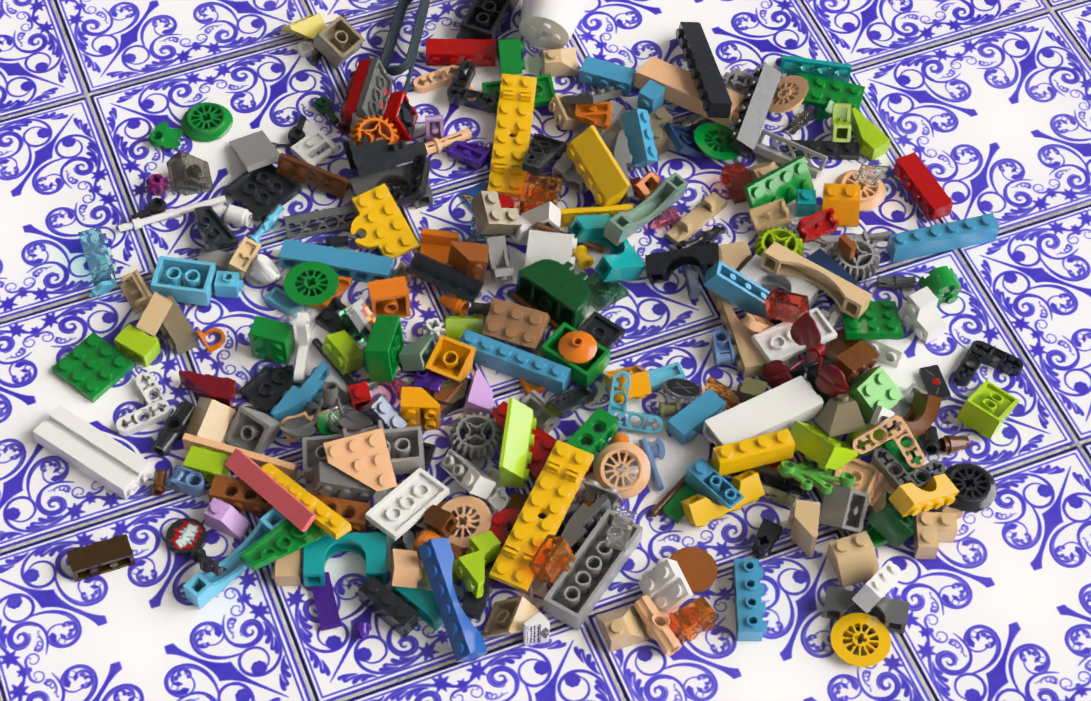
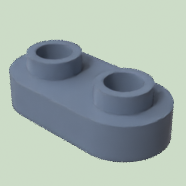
M685 266L684 278L689 300L698 299V295H701V286L696 282L698 280L697 269H694L693 266Z

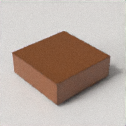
M843 234L839 237L837 249L849 260L855 256L857 245L846 234Z

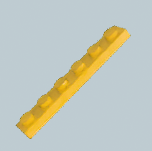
M268 462L261 467L317 516L313 523L335 540L351 531V524L273 464Z

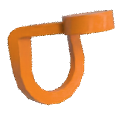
M211 328L204 333L200 329L195 331L209 352H214L225 343L226 337L221 329ZM213 332L219 333L221 340L209 346L205 336Z

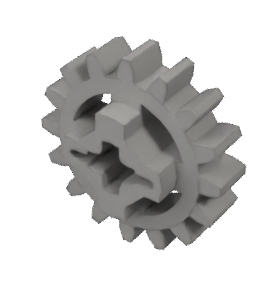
M740 68L737 71L731 69L730 73L725 72V76H722L726 88L745 95L749 89L747 86L753 79V72L747 73V69L741 71Z

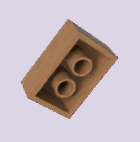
M493 298L482 335L507 345L539 354L550 317L546 312Z

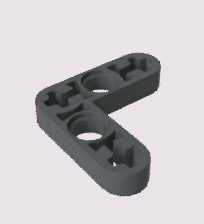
M880 447L874 450L871 457L873 465L895 490L900 485L913 483L916 487L923 489L933 476L944 474L946 470L942 462L933 460L908 473L887 449ZM889 469H895L898 475L891 474ZM921 475L926 481H919L916 476Z

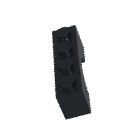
M708 243L701 246H690L684 249H673L667 252L645 255L646 275L650 284L669 281L672 273L684 265L698 266L706 274V271L719 260L723 262L719 243Z

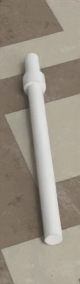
M223 195L142 219L138 217L132 219L131 222L118 225L119 232L130 229L137 230L144 225L193 212L198 207L225 203L226 198Z

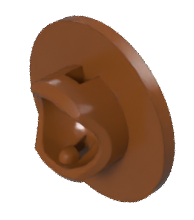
M685 547L675 551L670 556V560L677 561L693 594L706 591L714 584L717 577V564L714 558L705 550L696 547Z

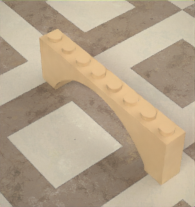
M747 240L719 245L722 251L723 263L738 272L751 260L752 254ZM711 290L712 296L716 298V309L721 312V323L726 327L732 347L734 348L738 372L741 371L743 379L745 376L754 377L762 375L763 365L768 364V362L751 340V336L755 335V333L739 320L730 301ZM789 359L784 361L786 367L789 365Z

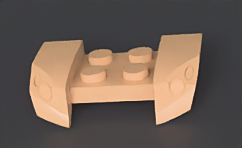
M857 458L852 459L840 469L832 471L831 476L840 477L842 472H848L856 476L855 484L851 489L870 494L867 507L868 512L883 491L887 490L892 494L895 490L874 465ZM825 481V482L830 483V484H832V485H834V486H839V487H840V483ZM813 482V486L820 490L821 486Z

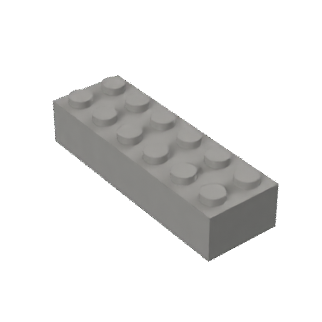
M421 426L384 429L394 475L411 474L420 467L425 470ZM343 434L302 438L303 473L306 484L312 483L311 472L319 461L328 463L323 443L343 438Z
M607 509L544 597L543 611L579 630L641 542L643 527Z

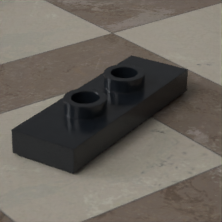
M579 385L548 401L545 408L558 418H561L594 401L596 395L583 385Z

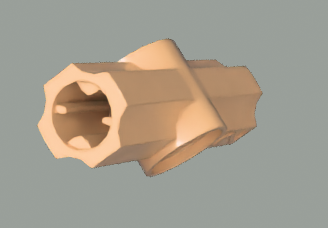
M645 595L635 601L633 606L646 624V634L657 641L664 654L670 656L680 650L682 646L668 626L670 623L668 616L659 612L650 596Z

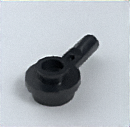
M301 115L297 126H294L289 131L288 140L291 143L296 144L306 137L303 131L307 119L306 116Z
M154 198L144 210L131 215L132 219L138 217L142 219L150 214L163 213L167 210V204L161 198Z

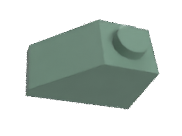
M433 334L404 346L398 357L403 371L425 370V366L436 346Z

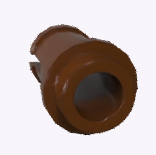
M161 469L154 472L153 484L150 485L151 494L154 496H161L166 491L165 481L167 472Z

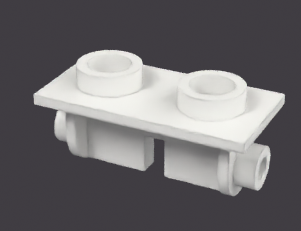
M866 340L880 354L877 358L878 360L895 368L898 367L899 361L904 356L901 349L898 350L878 340Z

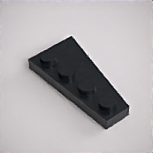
M534 133L528 153L522 163V170L527 171L531 175H539L566 150L567 142Z

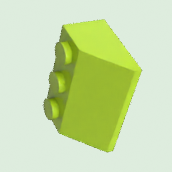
M795 420L790 430V434L795 442L794 451L804 453V458L812 462L816 461L818 463L817 466L825 471L829 469L838 470L859 454L837 437L829 438L816 425Z

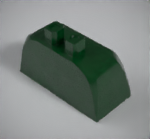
M543 259L518 271L516 293L542 312L548 313L549 317L560 325L565 322L578 329L589 310L592 294L591 289L586 283L588 275L583 271L575 274V267L569 261L561 264L555 260Z

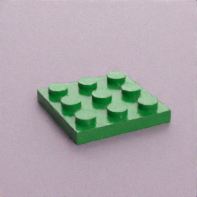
M870 300L867 310L857 320L842 311L840 312L846 340L903 339L904 332L895 301Z
M93 332L54 365L52 372L94 403L135 367V363Z

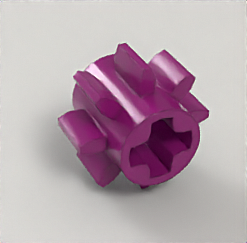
M161 173L151 174L150 178L146 179L147 192L152 191L153 196L163 195L165 190H169L168 178H163Z

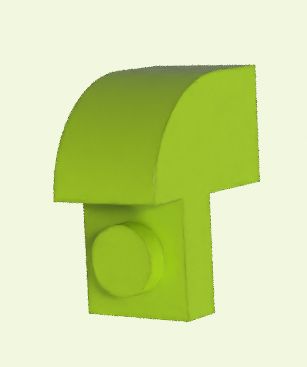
M833 103L830 124L831 140L833 142L848 143L851 141V103Z

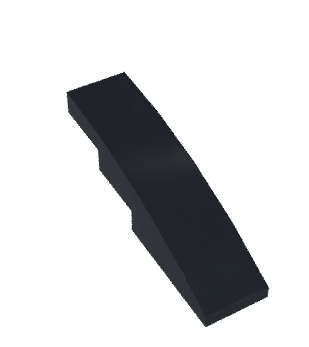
M496 559L485 566L483 596L476 599L472 592L468 590L466 592L462 609L468 618L481 620L484 607L487 605L489 595L492 593L495 580L489 577V573Z

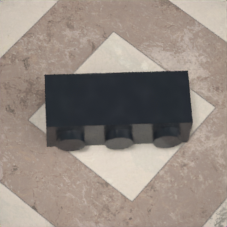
M374 576L358 589L359 601L402 637L405 638L419 624L418 612Z

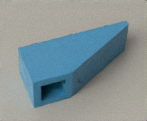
M701 457L687 468L684 481L700 495L728 509L733 508L744 498L736 488Z

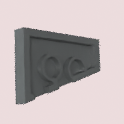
M605 86L604 88L594 89V91L563 96V103L594 104L620 97L622 92L621 89H614V86Z

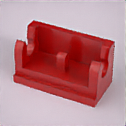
M833 207L799 220L796 230L804 244L818 239L820 236H826L837 231L836 228L839 220H834L833 218L835 213Z

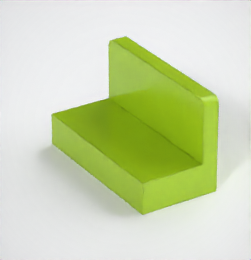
M484 315L446 316V336L459 341L466 329L482 335Z

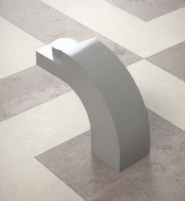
M505 235L485 237V244H489L488 263L494 284L513 281L512 275H514V270L509 263Z

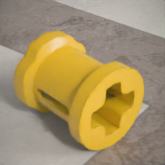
M580 245L577 246V249H573L572 257H576L579 269L586 270L594 264V259L588 255L586 246Z

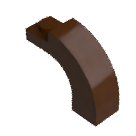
M914 392L911 408L907 415L903 417L914 437L925 433L933 424L942 398ZM882 416L881 422L889 417ZM894 420L892 421L893 425L887 429L890 430L893 427L899 429V424L902 422Z

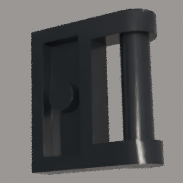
M334 297L330 304L315 318V323L331 334L345 330L351 336L357 330L355 324L334 311L338 309L351 317L353 316L352 309L341 303L339 298Z

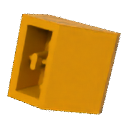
M402 387L400 412L402 418L408 423L405 427L421 426V429L427 430L441 429L440 404L422 387Z

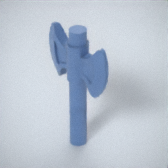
M659 437L656 438L651 446H649L645 438L639 440L640 449L644 451L649 459L651 476L657 491H662L664 485L654 457L660 460L664 459L665 445ZM637 461L632 463L635 466L638 465Z

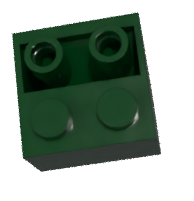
M885 490L869 510L868 522L897 548L914 534L913 516L903 517L888 499L892 494Z

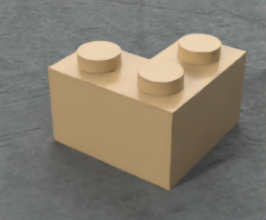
M919 512L914 516L913 542L915 559L935 560L939 549V542L954 543L958 531L956 513Z

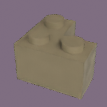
M664 107L649 114L657 156L668 151L670 137L665 131L664 126L667 122L673 123L674 119Z
M480 191L471 200L479 234L511 235L521 226L517 208H501L497 191Z

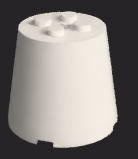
M523 0L519 22L520 33L525 39L540 47L549 49L564 47L569 42L591 0Z

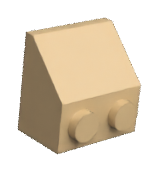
M796 499L795 506L790 508L787 529H791L790 538L808 557L813 558L818 536L820 502Z
M867 531L829 542L826 555L842 588L870 580L879 571L875 547Z

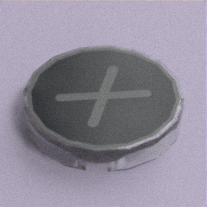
M671 378L664 383V394L667 393V397L676 402L690 403V401L702 395L700 386L687 379Z

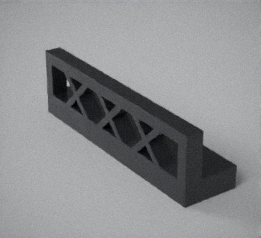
M418 251L415 252L410 265L405 270L406 273L472 304L478 299L484 282Z

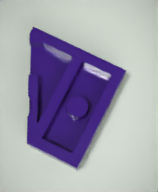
M455 141L447 150V156L479 169L492 154L493 144H489V147L478 146L479 143Z

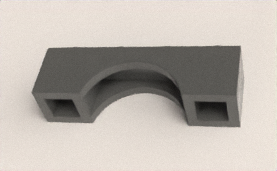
M828 586L822 617L839 620L851 612L864 611L852 600L859 591L846 590L838 586ZM882 597L869 613L875 615L886 626L888 631L904 634L910 602L898 598Z

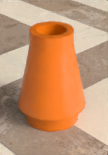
M443 294L440 298V304L444 305L455 315H465L469 308V303L459 297Z

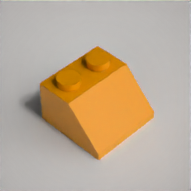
M824 183L822 211L833 207L835 211L833 218L834 220H839L838 226L859 227L861 185Z
M640 365L602 372L609 396L611 394L613 377L618 371L622 370L628 372L631 376L628 398L642 399L646 398L647 394H652L648 371ZM621 374L620 377L616 378L620 381L619 388L615 387L614 390L626 392V388L622 389L623 383L627 382V379ZM620 393L615 394L613 397L616 403H623L625 400L624 396Z

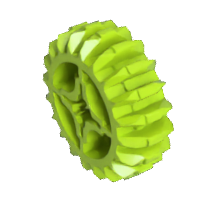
M771 226L769 230L765 228L755 239L754 252L760 257H763L764 252L767 250L765 246L767 244L771 246L774 242L788 249L791 248L793 252L803 257L804 245L802 239L799 238V233L794 234L793 229L787 230V226L784 229L780 228V226L777 228Z

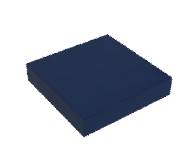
M667 122L664 129L678 153L702 159L706 156L696 144L692 128Z

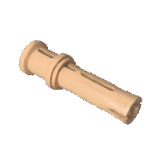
M466 128L440 139L432 138L431 141L425 143L428 155L438 154L442 149L452 146L455 141L471 139L472 134L470 129Z

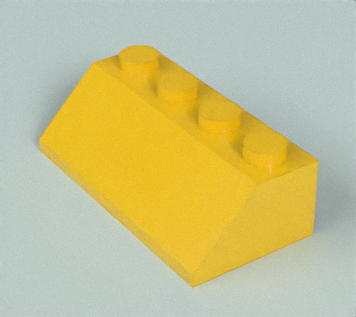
M592 125L570 141L566 152L568 158L576 166L578 174H581L586 187L592 192L595 202L600 207L612 206L622 200L631 184L595 126Z

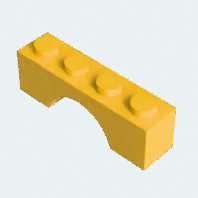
M747 470L732 478V486L744 498L731 509L716 502H711L707 497L700 494L681 501L688 524L698 528L708 524V521L723 518L725 513L737 511L746 503L758 501L759 497L765 495L759 474L752 470Z
M945 474L933 476L923 489L916 487L913 483L900 485L888 499L903 517L908 515L915 516L919 512L925 513L933 508L936 510L941 506L951 505L956 500L955 496L960 491Z

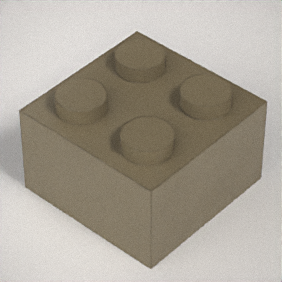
M340 15L317 34L312 45L338 68L360 49L365 39Z

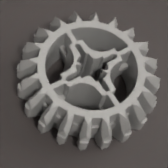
M854 236L851 240L857 245L855 256L849 260L837 249L838 243H835L830 257L856 280L860 279L863 282L865 278L870 279L871 275H875L880 265V255L878 249H875V244H870L869 240L863 241L862 237L856 239Z
M472 412L469 416L465 413L464 418L458 417L457 422H453L449 441L451 442L452 449L456 450V453L459 455L462 454L463 458L469 457L470 461L473 458H477L479 462L482 457L487 460L488 455L494 456L495 451L499 450L502 443V431L499 423H496L495 418L490 419L489 414L483 416L482 412L479 415H475ZM466 433L465 439L462 440L461 435ZM489 433L491 438L486 440V435Z

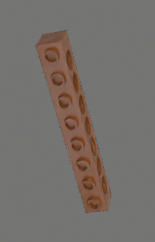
M215 474L208 493L210 502L213 498L232 505L238 512H250L257 516L265 515L273 508L270 503L242 479ZM311 493L351 524L350 533H367L370 522L365 519V513L371 509V504Z

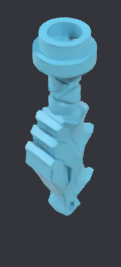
M278 204L276 209L266 217L265 222L260 225L255 234H249L247 238L260 244V237L264 233L269 232L270 229H273L279 215L285 208Z

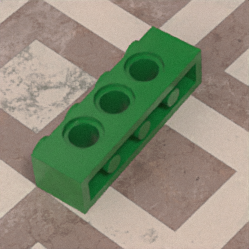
M599 407L566 443L595 456L598 450H603L610 437L613 438L617 434L618 419Z

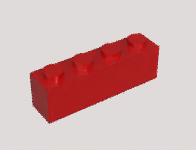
M426 38V66H460L464 61H471L475 66L496 67V39Z
M913 152L896 159L894 166L895 176L899 177L905 189L913 196L914 201L921 206L924 214L931 221L949 215L952 210L953 201L917 154Z

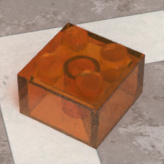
M526 173L520 197L519 214L521 215L549 201L556 207H559L562 193V178Z

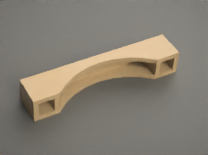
M774 242L763 254L760 267L775 275L802 279L817 286L835 301L840 311L856 320L867 310L872 294L779 243Z

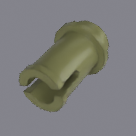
M775 487L772 488L769 499L783 504L785 508L793 506L796 498L793 496V493L788 494Z

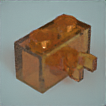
M548 534L528 566L538 582L554 585L563 570L570 571L571 568L568 562L575 563L576 558L565 537Z
M701 596L669 615L670 623L668 626L681 644L686 641H693L701 632L711 630L715 626L717 613L705 598Z

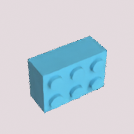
M159 256L150 284L152 296L154 292H157L164 297L172 295L175 301L179 303L209 306L217 273L215 263Z

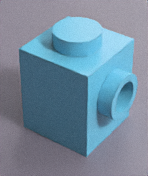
M217 270L214 283L216 297L238 298L239 292L243 291L244 281L240 278V272Z

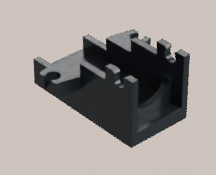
M365 136L360 138L362 142L360 146L355 144V140L342 142L353 177H361L412 161L420 154L428 155L424 141L406 145L405 140H401L388 145L386 138L377 141L373 140V142L368 143Z

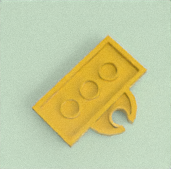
M385 183L352 198V203L359 215L351 224V237L355 236L358 231H363L366 234L365 238H357L355 240L356 245L363 249L378 248L382 256L394 259L419 248L418 241Z

